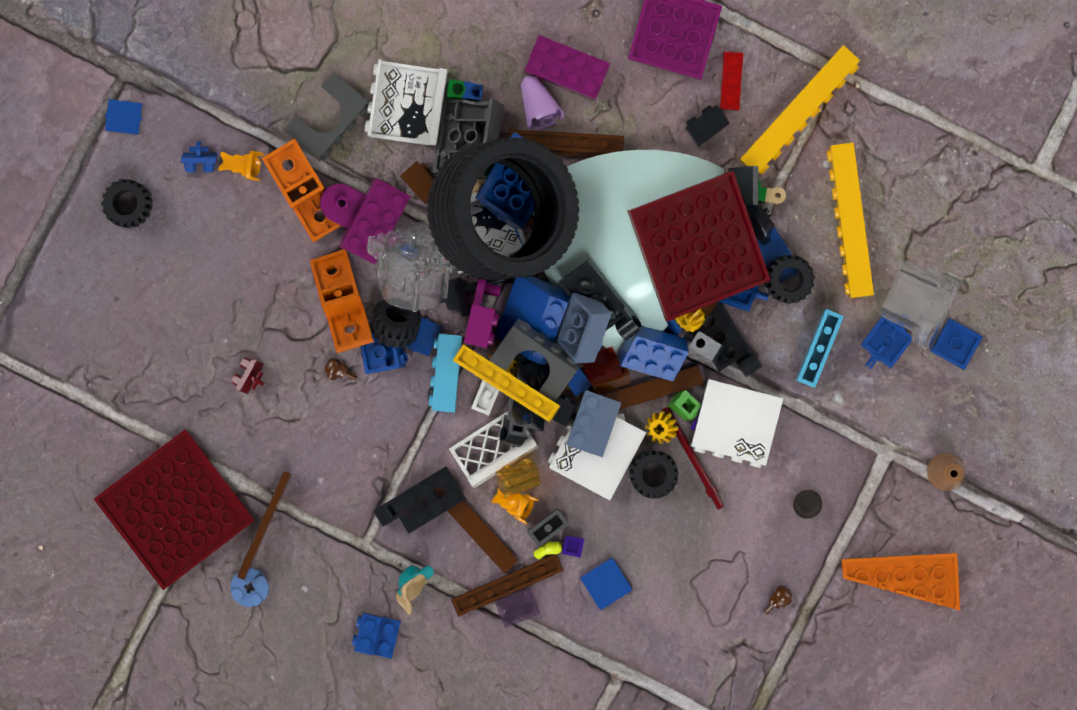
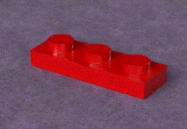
M724 52L720 110L739 111L743 53Z

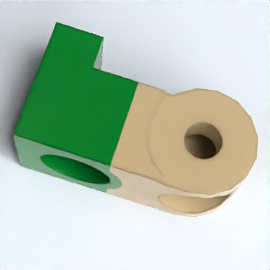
M758 181V202L778 205L785 200L786 192L783 188L775 187L771 189L760 187L761 181Z

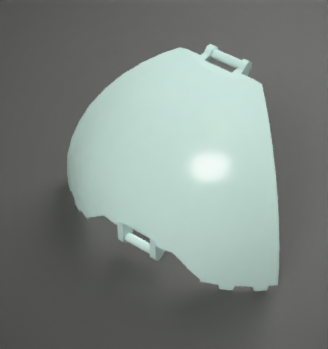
M662 150L613 152L591 157L567 166L568 172L573 177L572 181L575 182V189L578 192L579 222H577L576 234L567 252L563 254L560 260H557L556 264L544 270L550 283L561 287L558 284L559 280L590 259L637 316L642 326L663 331L668 324L664 319L627 210L724 174V168L692 155ZM533 210V212H532V214H531V215L534 216V217H535V210ZM582 282L580 284L582 289L589 290L591 288V285L588 282ZM594 297V298H593V300H596V301H599V302L603 303L602 298H600V297ZM611 312L612 314L610 319H614L615 314ZM615 325L605 331L602 345L619 357L618 352L624 339L617 332Z

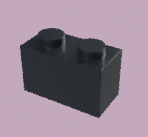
M711 105L707 106L701 111L703 115L699 118L694 116L686 122L687 126L684 130L697 147L730 124L717 105L713 107Z
M565 395L562 398L558 397L555 403L560 405V408L552 420L566 426L576 406L572 404L574 400Z

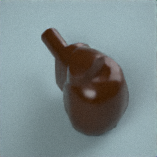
M336 358L329 359L325 365L324 371L330 380H336L338 377L343 379L344 375L353 380L357 378L356 375L347 371L348 366Z
M778 586L769 598L771 604L763 612L767 615L774 607L779 609L791 604V591L785 586Z

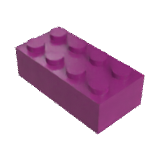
M538 35L524 73L596 101L610 63Z

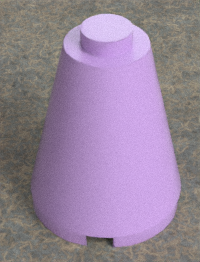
M533 75L523 79L520 85L528 129L543 130L556 124L555 120L558 117L561 120L564 117L562 109L540 79L533 77Z

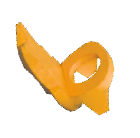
M250 150V153L244 154V156H231L221 152L223 163L218 167V170H231L233 173H241L246 179L260 181L261 179L254 176L259 174L261 161L257 156H264V153Z
M501 485L498 486L497 494L491 500L492 503L500 504L516 520L526 525L528 523L525 520L532 511L534 502L539 501V499L530 494L522 495L509 490L506 491Z

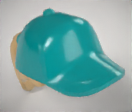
M411 565L399 576V590L396 594V599L408 615H411L413 610L411 601L420 594L422 587L427 584V580L434 574L431 566L420 569L417 566Z

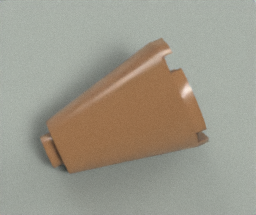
M952 453L938 454L933 457L927 468V476L930 483L942 491H951L958 488L965 479V465L958 456Z

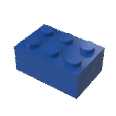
M644 326L634 336L624 340L618 352L622 367L672 382L689 354L687 340Z

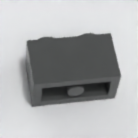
M556 508L527 530V533L539 548L567 527L569 522L560 510Z

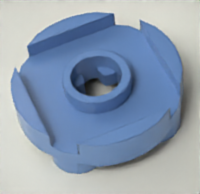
M251 568L246 580L238 578V573L233 577L230 585L231 595L240 605L246 607L257 606L268 596L269 582L260 570ZM249 582H252V586L255 587V590H251V592L248 593L247 589L245 588V585H248Z

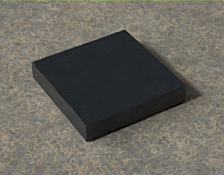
M758 166L728 168V172L734 171L745 206L758 205Z

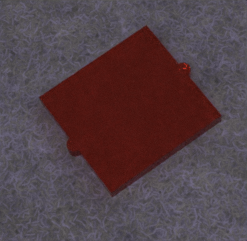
M613 347L599 351L595 362L583 363L585 368L584 374H587L591 386L623 375L619 364L620 360L616 357Z

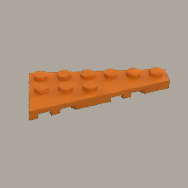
M957 553L841 559L843 579L960 611Z

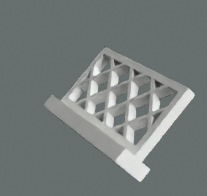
M508 411L449 448L474 489L539 448L526 429L528 439L524 441L521 447L516 446L513 448L511 445L508 452H498L500 440L497 437L488 436L489 429L492 426L502 428L504 415H508ZM475 437H485L482 448L472 446ZM487 438L498 440L496 451L485 449ZM461 446L468 447L467 457H459L455 450ZM471 448L482 451L479 461L469 459ZM484 451L495 453L494 460L491 463L482 462ZM468 462L479 464L477 472L472 475L467 471Z

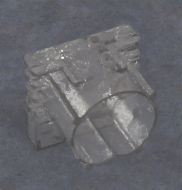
M424 221L406 225L405 231L400 228L396 232H387V235L383 233L378 234L377 238L370 236L368 237L367 244L368 253L379 260L377 273L380 279L379 290L382 291L383 299L393 306L412 310L413 312L431 309L440 305L443 298H447L449 272L459 271L439 252V248L435 245V240L431 236L432 232L429 230L428 223Z
M907 260L888 293L880 311L882 313L881 317L912 331V344L930 352L955 302L956 296L960 292L961 281L958 279L959 276L948 271L947 274L944 272L941 274V270L934 266H930V268L925 266L923 268Z

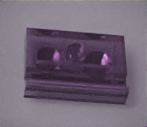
M530 587L494 602L505 628L541 614Z

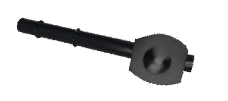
M759 202L758 205L747 206L746 209L756 238L762 246L770 243L771 232L775 226L770 219L771 212L767 207L763 209Z
M458 277L440 283L442 293L439 294L441 303L445 302L448 311H456L462 317L470 315L471 309L466 295L476 292L478 282L463 286L461 278ZM515 278L487 280V283L498 285Z

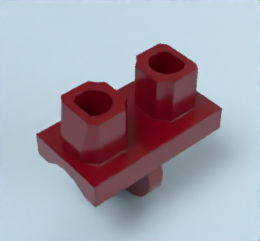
M243 358L240 363V367L245 369L243 376L236 373L231 379V382L236 386L235 389L248 394L250 389L255 390L258 384L263 386L265 382L260 379L264 374L261 372L264 364L255 359Z

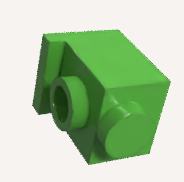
M686 390L678 392L667 406L686 421L693 420L699 414L698 409L702 405Z

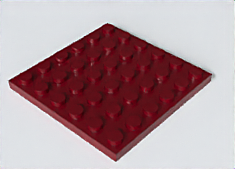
M734 171L726 172L627 210L665 321L673 320L770 281Z
M184 429L94 498V501L162 590L168 588L255 521L254 517L187 429Z

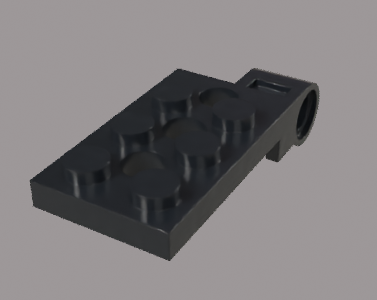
M590 259L559 280L558 284L570 298L572 293H578L591 299L594 297L602 298V304L615 314V318L609 320L606 331L615 325L619 335L624 340H628L643 329L637 316ZM582 282H588L591 285V288L589 290L582 289L580 284Z
M717 302V305L708 315L714 319L713 326L706 327L703 323L695 332L703 331L714 337L715 333L722 332L725 336L722 343L734 349L735 356L732 359L724 357L721 364H713L720 372L736 362L744 376L748 377L760 369L762 365L720 302ZM703 340L702 343H701V346H702V347L705 346V341H704V340Z
M516 358L514 377L534 390L539 391L549 377V364L542 365L532 360ZM531 375L535 378V384L533 386L529 383V377ZM510 398L508 415H504L499 440L503 444L521 447L525 440L526 429L544 431L545 419ZM525 413H527L530 417V420L527 424L523 421V416Z
M447 466L379 506L373 510V513L382 527L399 518L408 534L464 501L466 497ZM437 487H443L446 494L444 497L438 498L435 496L434 490ZM419 498H428L429 505L426 508H421L418 505ZM404 507L412 509L413 514L411 517L405 518L402 516L401 511Z

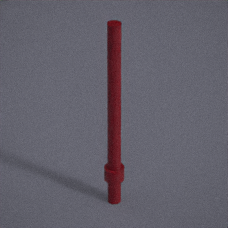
M668 406L662 409L665 415L671 414V420L675 419ZM678 422L674 423L675 426L679 427L674 432L677 434L679 442L705 486L707 496L711 497L717 510L723 508L724 505L717 494L716 486H713Z

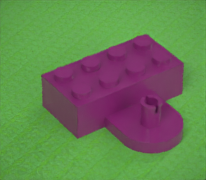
M373 178L365 194L345 184H333L327 187L320 197V208L326 218L346 228L338 246L375 265L411 196L378 178Z
M478 279L464 339L465 344L489 348V345L493 346L495 334L492 333L493 326L497 327L499 315L496 314L497 311L495 309L482 307L484 294L499 297L501 285L487 283L486 279Z

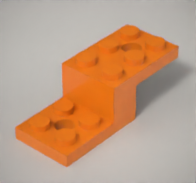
M295 138L262 157L270 174L313 243L341 227L326 217L322 222L315 220L316 212L321 211L320 197L326 188ZM286 160H292L294 163L293 168L289 171L283 168V163Z
M340 250L309 260L336 352L341 353L374 342L347 250ZM337 269V272L335 274H328L330 270ZM348 328H355L352 333H346Z

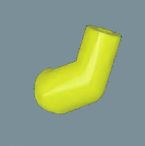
M558 541L547 542L534 551V556L539 560L546 554H558L562 551V544Z

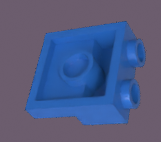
M374 337V342L360 346L365 374L406 367L405 363L408 362L407 353L403 352V348L385 346L386 344L379 343V340Z
M363 612L362 616H358L356 627L359 628L358 635L353 636L351 646H355L354 651L392 659L401 621Z

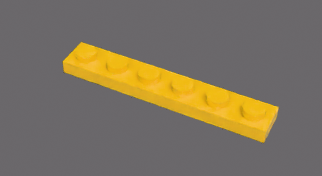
M462 345L453 359L455 363L549 423L560 408V405L465 345Z

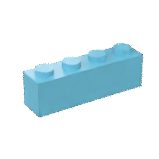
M827 309L823 310L795 381L812 388L816 387L844 316Z
M439 334V338L435 337L434 349H437V357L433 356L432 368L436 369L435 376H431L430 387H434L433 395H429L428 405L432 406V411L455 413L460 365L455 363L453 359L462 347V336Z

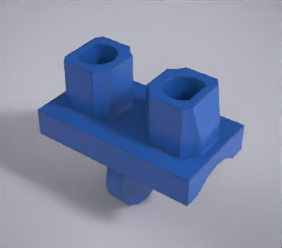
M201 141L196 142V147H189V152L196 153H183L181 163H184L186 172H196V163H203V172H214L218 153H202L209 152V147H202Z

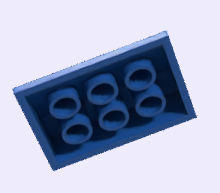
M513 132L512 136L510 137V138H515V137H516V138H521V139L523 138V137H521L519 134H517L516 132ZM495 163L475 198L496 217L512 228L523 229L534 210L531 192L524 180L515 171Z
M531 276L515 278L495 337L503 341L519 319L527 322L532 329L544 334L549 341L554 343L570 297L561 287ZM526 350L519 353L529 360L542 365L546 364V358L536 351Z

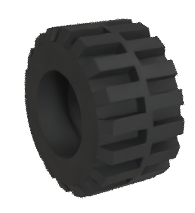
M120 179L118 182L114 181L110 187L105 189L107 191L105 194L103 193L102 197L104 199L101 201V206L104 208L102 211L113 224L125 228L138 227L139 224L146 222L145 219L147 217H150V210L153 208L151 202L153 201L149 195L150 192L139 182L131 179ZM126 192L134 194L137 198V207L129 215L121 214L117 208L119 197Z
M795 255L779 256L776 260H772L770 266L767 267L770 281L764 284L768 289V293L774 299L784 303H798L800 300L806 299V296L812 292L811 289L815 285L813 283L815 275L812 272L814 270L803 258ZM785 268H794L800 275V282L794 290H785L780 286L779 276Z
M390 297L389 300L387 298L383 299V302H378L374 308L370 326L371 333L374 334L373 337L379 340V343H384L387 347L404 348L406 345L410 346L418 336L422 319L420 310L416 309V305L411 304L410 301L402 300L403 298L395 299Z
M645 451L633 461L630 468V480L635 490L642 496L650 499H659L667 496L674 490L678 482V467L674 460L662 451ZM650 463H658L665 470V479L659 485H649L643 479V470Z

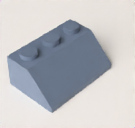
M572 293L556 340L557 344L561 346L568 356L570 355L575 363L595 362L612 313L601 302L578 293Z
M585 390L566 445L603 457L621 402Z

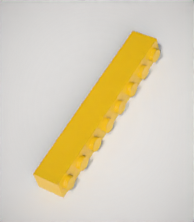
M843 45L739 161L745 167L758 166V173L762 175L770 167L767 163L771 159L775 161L782 153L780 149L785 144L788 147L795 139L793 134L797 130L801 132L808 125L806 120L810 116L814 118L821 110L819 108L821 103L827 104L834 96L831 92L835 88L840 89L846 83L844 78L848 74L853 75L859 68L857 64L860 60Z
M854 142L831 145L829 150L826 151L827 162H831L829 179L834 184L831 194L832 199L836 200L837 206L834 208V216L839 221L836 231L837 237L841 238L842 244L839 246V254L844 259L841 269L842 275L846 276L847 281L844 284L845 295H848L849 299L874 295Z

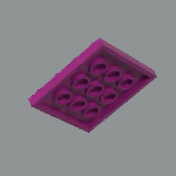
M644 0L628 60L702 80L722 5L704 0Z

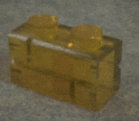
M523 459L518 464L504 466L501 470L495 472L498 488L505 498L541 485L538 468L532 459Z

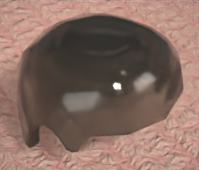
M813 490L801 491L795 496L793 502L795 513L803 519L816 517L822 510L823 502L821 496Z

